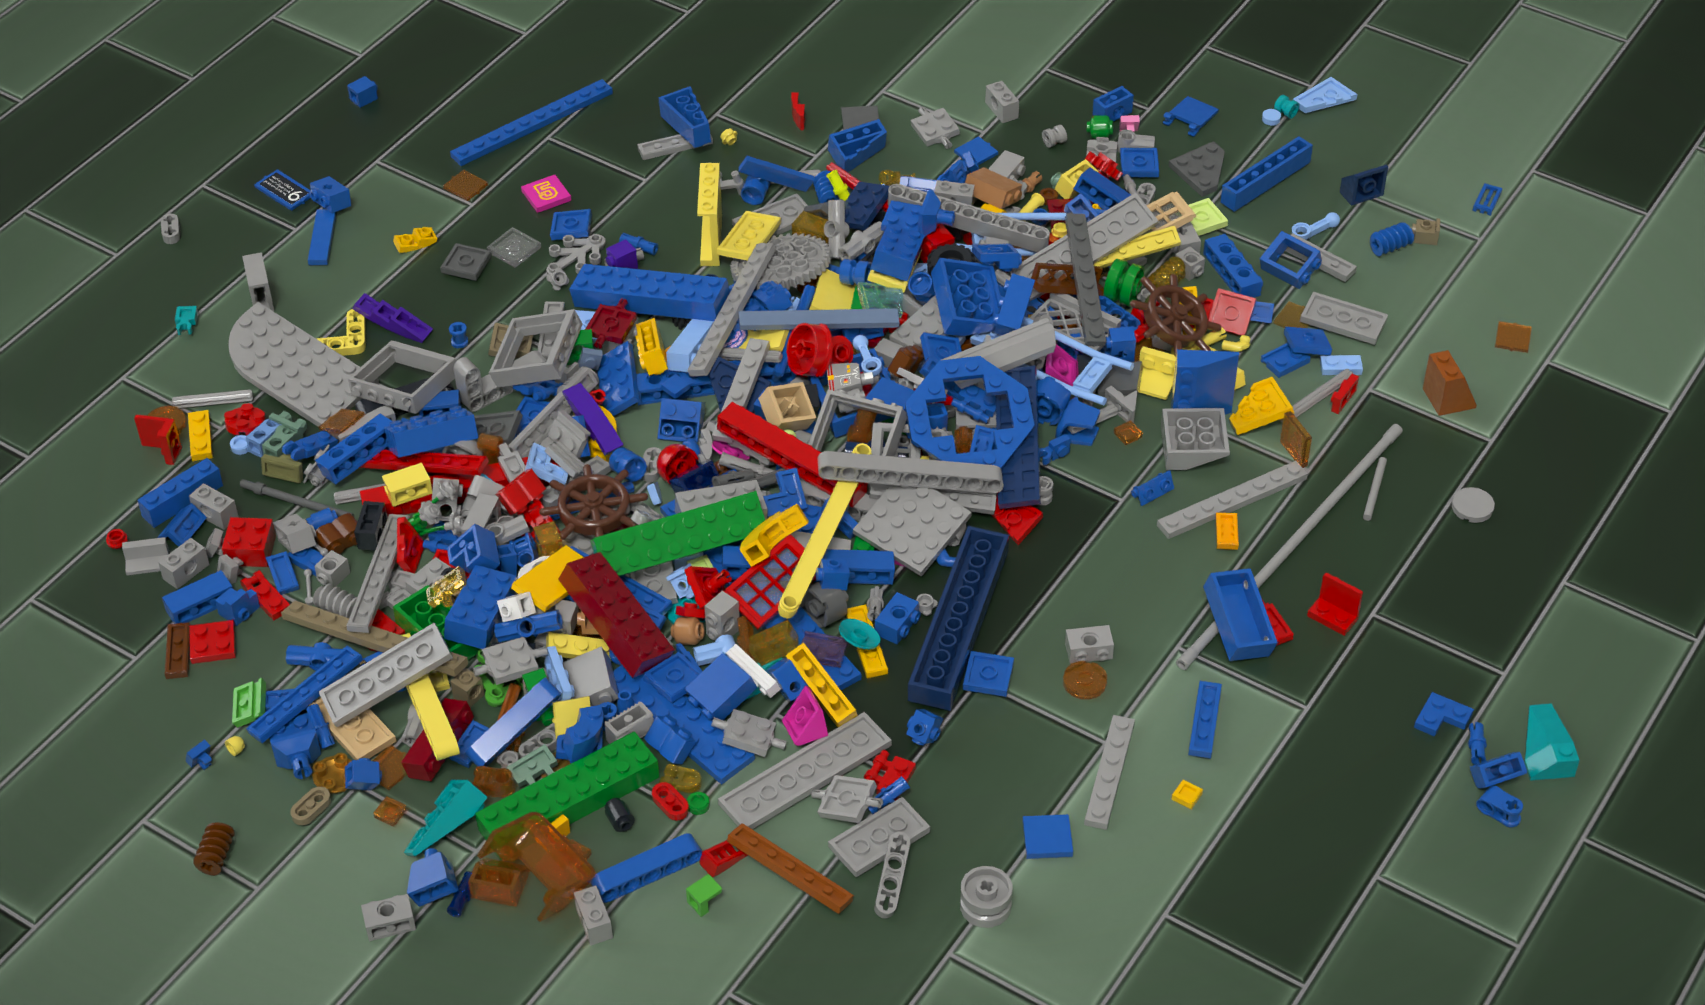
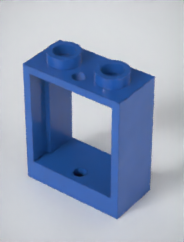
M1283 231L1279 233L1260 258L1262 270L1298 289L1303 284L1308 283L1314 270L1319 269L1322 263L1320 250ZM1287 247L1309 257L1298 273L1276 263Z

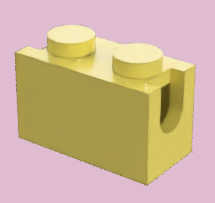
M422 463L382 476L386 485L384 490L393 507L432 494L431 481Z

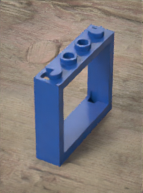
M870 349L871 357H877L882 364V370L877 375L879 380L882 377L890 380L891 374L887 370L888 367L884 368L885 364L882 356L878 357L875 349ZM859 353L853 355L851 363H858L860 372H862L861 363L863 359ZM827 371L822 377L808 376L810 384H817L820 408L826 396L822 386L828 384ZM860 410L838 418L834 412L830 428L836 438L892 417Z

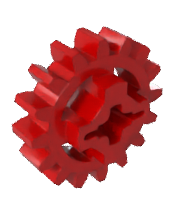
M1089 151L1085 157L1099 171L1098 173L1107 179L1111 176L1118 181L1123 175L1116 168L1118 164L1101 152L1097 156Z

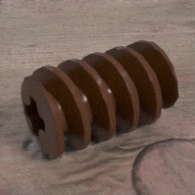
M219 822L207 825L202 840L199 843V848L196 851V856L193 859L194 866L200 872L211 876L218 875L221 872L224 859L227 857V852L230 849L229 845L232 843V838L235 835L234 829L227 824Z

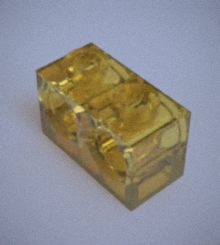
M785 620L749 638V652L756 663H760L761 666L787 655L798 647V634L789 620Z

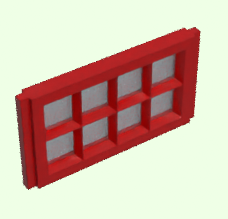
M791 534L771 549L768 558L750 567L724 591L739 601V612L757 629L762 628L779 613L778 605L805 550ZM816 573L811 584L816 581Z

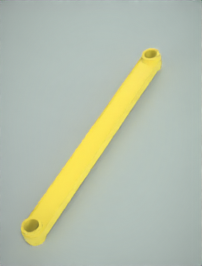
M864 443L856 445L852 453L872 454L871 448ZM838 480L780 599L778 612L783 618H792L797 613L815 576L816 568L819 567L821 559H823L859 482Z

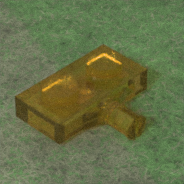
M457 566L426 589L428 604L433 608L440 603H443L445 607L452 606V595L466 585L465 570Z

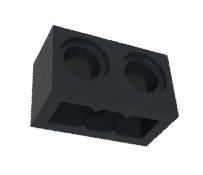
M363 502L354 531L358 549L376 550L388 519L385 502Z

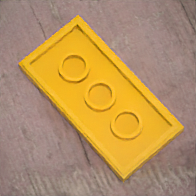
M565 545L513 582L511 589L518 594L530 592L534 605L546 612L569 595L558 578L567 563L581 559L583 556Z

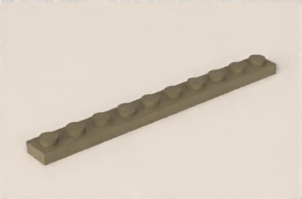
M298 601L292 602L281 612L284 620L382 653L408 638L371 626L369 633L347 631L349 618ZM451 652L453 658L434 670L456 677L468 665V659L465 656Z

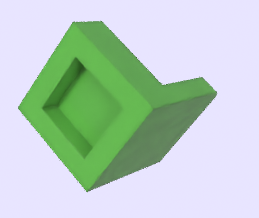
M707 874L686 888L687 903L702 917L709 912L708 901L720 894L722 887Z

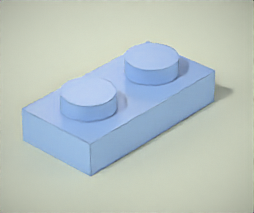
M1360 355L1320 356L1322 375H1337L1345 369H1349L1355 375H1362L1363 367Z

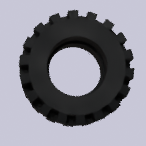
M954 243L953 245H940L928 255L927 273L931 276V272L939 258L976 263L975 255L971 252V249L965 248L964 245L959 246Z

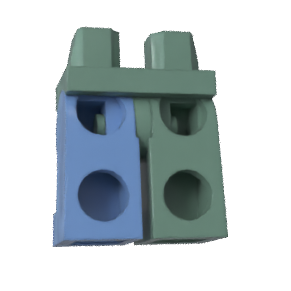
M285 411L279 415L272 413L269 415V419H266L246 436L248 452L260 458L264 454L275 457L284 454L282 448L285 443L291 440L295 442L303 439V433L307 430L306 421L299 418L292 422V416Z

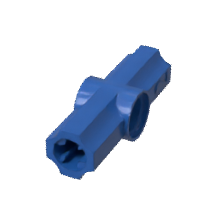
M559 610L529 615L520 619L494 624V633L498 642L529 637L562 629L563 619ZM526 621L532 624L531 632L525 628Z
M323 642L316 643L314 647L290 645L286 651V662L292 665L309 666L317 671L342 649L332 648L329 644Z

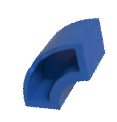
M601 705L580 708L577 723L572 727L566 728L563 749L570 763L591 754L597 743H599L603 724Z

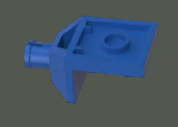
M928 190L922 206L891 200L881 224V231H885L888 223L900 225L908 230H916L926 236L935 231L938 224L953 226L955 211L941 209V202L933 190Z
M308 713L295 716L269 737L276 765L286 769H293L294 776L297 779H303L301 770H304L306 778L312 774L310 764L321 755L316 730L313 729L314 726Z

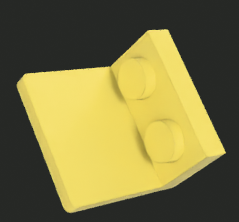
M1143 346L1140 351L1139 360L1142 361L1143 365L1139 393L1166 400L1173 388L1176 357L1175 355Z

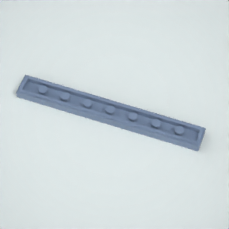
M898 309L739 311L740 330L794 329L801 323L817 325L822 323L826 324L829 329L899 327L900 323Z

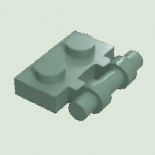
M546 744L506 768L516 785L520 788L525 784L529 786L535 783L534 779L543 773L546 776L554 773L551 768L558 765Z

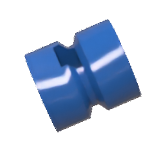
M748 175L741 190L742 199L751 205L761 204L771 181Z
M844 259L839 270L841 284L854 285L856 283L857 286L869 287L872 282L867 279L871 271L872 262L859 261L857 263L856 260Z
M917 272L910 277L908 281L909 291L921 305H925L936 295L932 277L926 272Z
M625 447L616 449L609 458V466L612 471L619 474L622 470H627L629 474L625 479L630 482L640 480L646 472V461Z

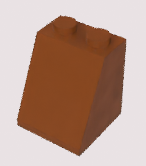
M1447 350L1429 354L1423 390L1438 416L1475 409L1477 405L1467 381L1450 352Z

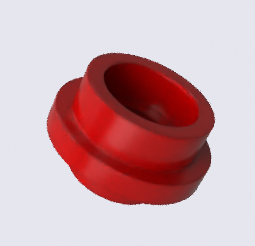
M121 529L111 530L106 537L107 545L114 549L121 548L122 543L128 541L127 534Z

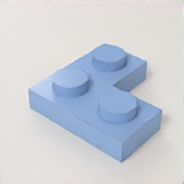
M533 443L525 470L532 468L539 478L549 483L552 480H556L565 485L568 473L561 467L550 463L551 457L545 453V447Z

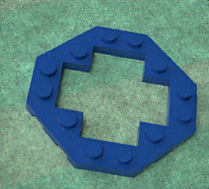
M981 356L939 360L905 402L911 443L917 448H922L929 453L930 457L939 461L995 465L1002 470L1006 462L1014 455L1035 426L1028 388ZM983 378L986 396L1007 395L1013 428L994 430L993 436L996 446L994 450L956 454L953 435L932 437L926 403L946 401L943 382Z

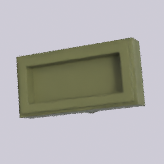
M264 454L261 457L262 475L295 483L302 482V463L293 460L290 454H282L279 457Z

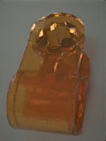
M478 766L474 769L473 774L475 777L472 784L486 796L505 798L515 792L513 776L509 769Z

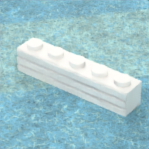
M737 644L726 652L732 661L752 677L763 695L767 694L771 698L781 689L777 681Z

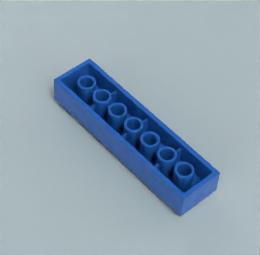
M584 264L569 289L574 307L597 309L600 304L617 306L620 299L623 298V300L626 299L628 302L624 308L628 311L639 314L715 321L730 293L727 278Z

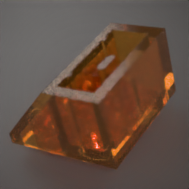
M484 858L476 862L468 881L471 898L517 906L530 871V866Z

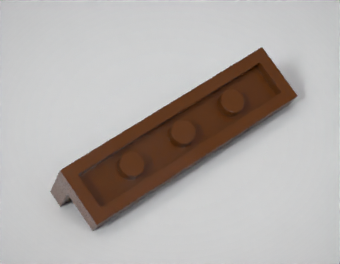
M1036 263L1031 279L1035 280L1033 288L1039 293L1077 295L1075 280L1070 278V275L1073 274L1072 265ZM1094 266L1098 294L1103 296L1104 287L1099 284L1103 269L1100 266ZM1046 269L1048 273L1043 277H1039L1040 270ZM1059 270L1064 272L1059 278L1054 277V274Z

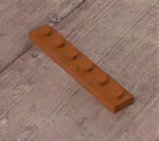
M741 823L728 834L727 842L836 913H841L853 901V894L745 824Z

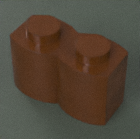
M915 344L899 348L887 370L901 379L903 377L896 374L899 367L915 374L924 360L923 349Z
M346 513L336 518L332 523L322 525L315 530L316 543L322 548H326L328 553L332 550L338 554H341L347 547L357 545L354 534L357 525L356 519L350 513Z

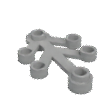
M593 234L585 239H574L572 235L564 236L563 245L568 248H560L559 245L553 244L549 247V254L552 257L569 256L559 263H550L546 269L547 275L555 272L556 268L564 269L577 259L578 263H576L575 269L578 274L582 266L586 264V253L590 250L592 251L589 255L590 263L593 265L599 264L601 262L599 251L604 248L605 238L599 234ZM573 246H582L581 248H569Z

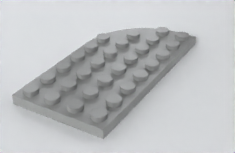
M257 302L234 324L229 336V354L238 373L247 381L322 430L326 431L328 425L332 426L341 418L342 413H347L362 399L351 395L348 378L360 366L261 303ZM377 378L372 383L379 384V379Z

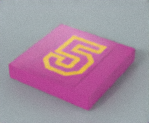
M556 175L521 186L522 193L537 213L571 201V195Z

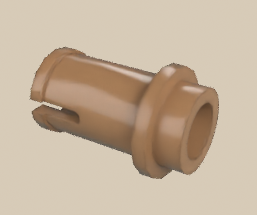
M1035 171L1028 178L1022 180L1027 184L1026 192H1032L1035 186L1042 181V175L1036 178L1040 174L1039 172Z

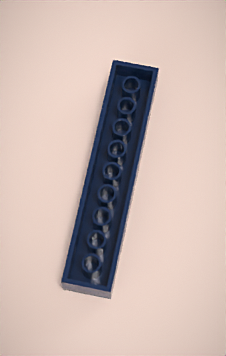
M971 526L967 527L910 677L908 701L951 711L969 661L970 653L974 648L1008 554L1009 535Z

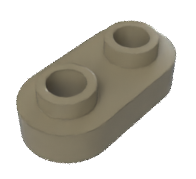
M325 787L312 788L295 803L290 811L293 822L297 825H307L321 814L331 803L328 789Z

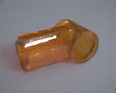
M858 409L854 424L850 425L848 429L847 442L868 443L871 441L872 427L877 413Z
M960 426L954 431L956 454L970 452L973 440L972 430L967 426Z
M481 433L477 441V448L484 453V456H487L489 461L487 465L499 463L500 449L498 445L503 444V438L501 436Z

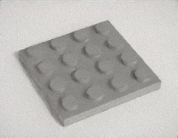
M890 485L854 527L853 534L880 551H893L894 560L922 576L972 515L971 511L933 488Z

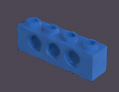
M1226 234L1206 239L1203 254L1230 290L1234 293L1253 298L1260 296L1263 286L1262 278L1256 274L1252 265L1245 260L1242 252H1239L1235 247L1234 242Z
M380 413L317 458L315 461L322 475L336 485L388 447L384 427L389 426L392 421Z

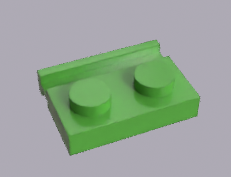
M262 678L256 683L252 681L234 688L232 723L237 728L256 721V718L265 713L266 682Z

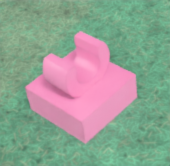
M1139 115L1121 116L1119 130L1138 131Z

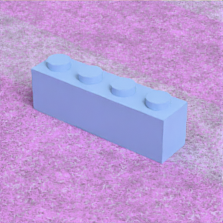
M692 319L666 352L668 370L688 372L690 364L714 321Z

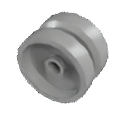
M980 866L966 873L961 881L960 910L963 917L969 923L984 928L998 926L1007 920L1012 906V882L1009 876L1001 869L993 866Z

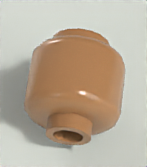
M679 617L674 625L671 626L670 632L677 644L696 645L703 639L705 630L703 623L698 618Z

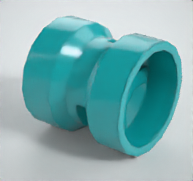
M1284 94L1279 96L1274 105L1275 110L1284 113L1290 119L1297 114L1300 107L1297 101H1291Z

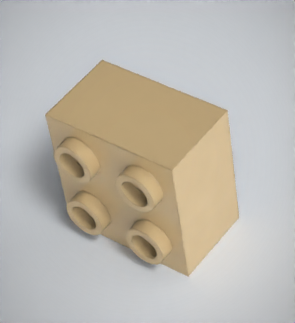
M803 382L767 387L758 398L767 422L778 426L783 431L787 429L792 431L806 430L817 418Z

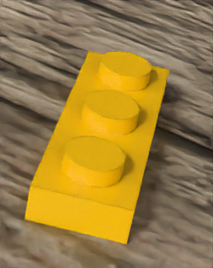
M209 411L188 413L192 461L213 458Z

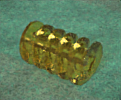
M1173 256L1147 278L1156 288L1162 285H1170L1169 277L1171 274L1177 275L1179 283L1186 276L1185 264L1182 259Z

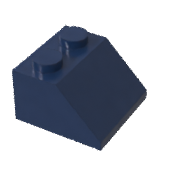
M1387 164L1343 177L1340 186L1341 195L1351 206L1383 196L1388 172Z

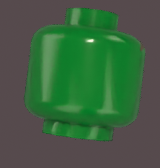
M1093 115L1091 121H1087V132H1090L1092 139H1096V137L1109 138L1110 135H1113V120H1110L1108 115Z

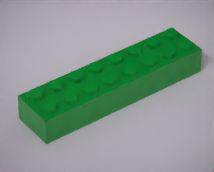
M753 491L595 537L590 540L593 553L601 552L620 577L742 541L758 525L765 521L757 491Z
M634 731L476 812L478 830L501 861L547 837L546 827L561 815H565L569 819L570 825L604 807L610 799H620L660 778L658 760Z

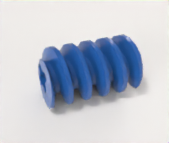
M828 170L822 171L814 177L813 185L819 204L829 200H839L838 195H835L833 192V186L826 177L831 172Z
M1400 222L1397 225L1372 233L1370 246L1376 256H1381L1389 251L1392 252L1395 249L1405 247L1407 244L1411 245L1414 241V234L1408 224Z

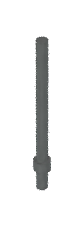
M244 479L240 481V487L252 490L255 494L261 496L265 494L316 511L329 507L330 511L335 510L337 517L350 513L267 487L266 484L261 482L254 483Z

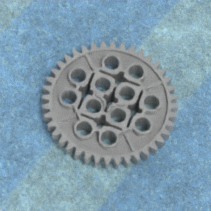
M790 233L786 234V236L780 234L779 237L773 235L767 243H774L776 250L755 289H760V286L767 281H773L776 284L780 283L783 288L789 290L790 286L796 288L797 284L804 285L805 281L811 282V278L816 279V275H822V272L826 271L829 263H831V253L828 244H825L824 240L822 241L821 238H816V236L811 237L810 234L804 236V233L797 236V233L791 236ZM733 258V261H731V274L734 281H737L747 260Z

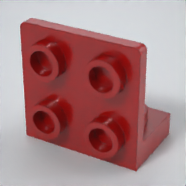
M135 415L134 420L142 446L161 448V454L164 456L166 464L174 465L182 449L175 420Z
M1325 573L1322 578L1320 596L1308 610L1307 616L1345 636L1358 621L1363 592L1339 578Z

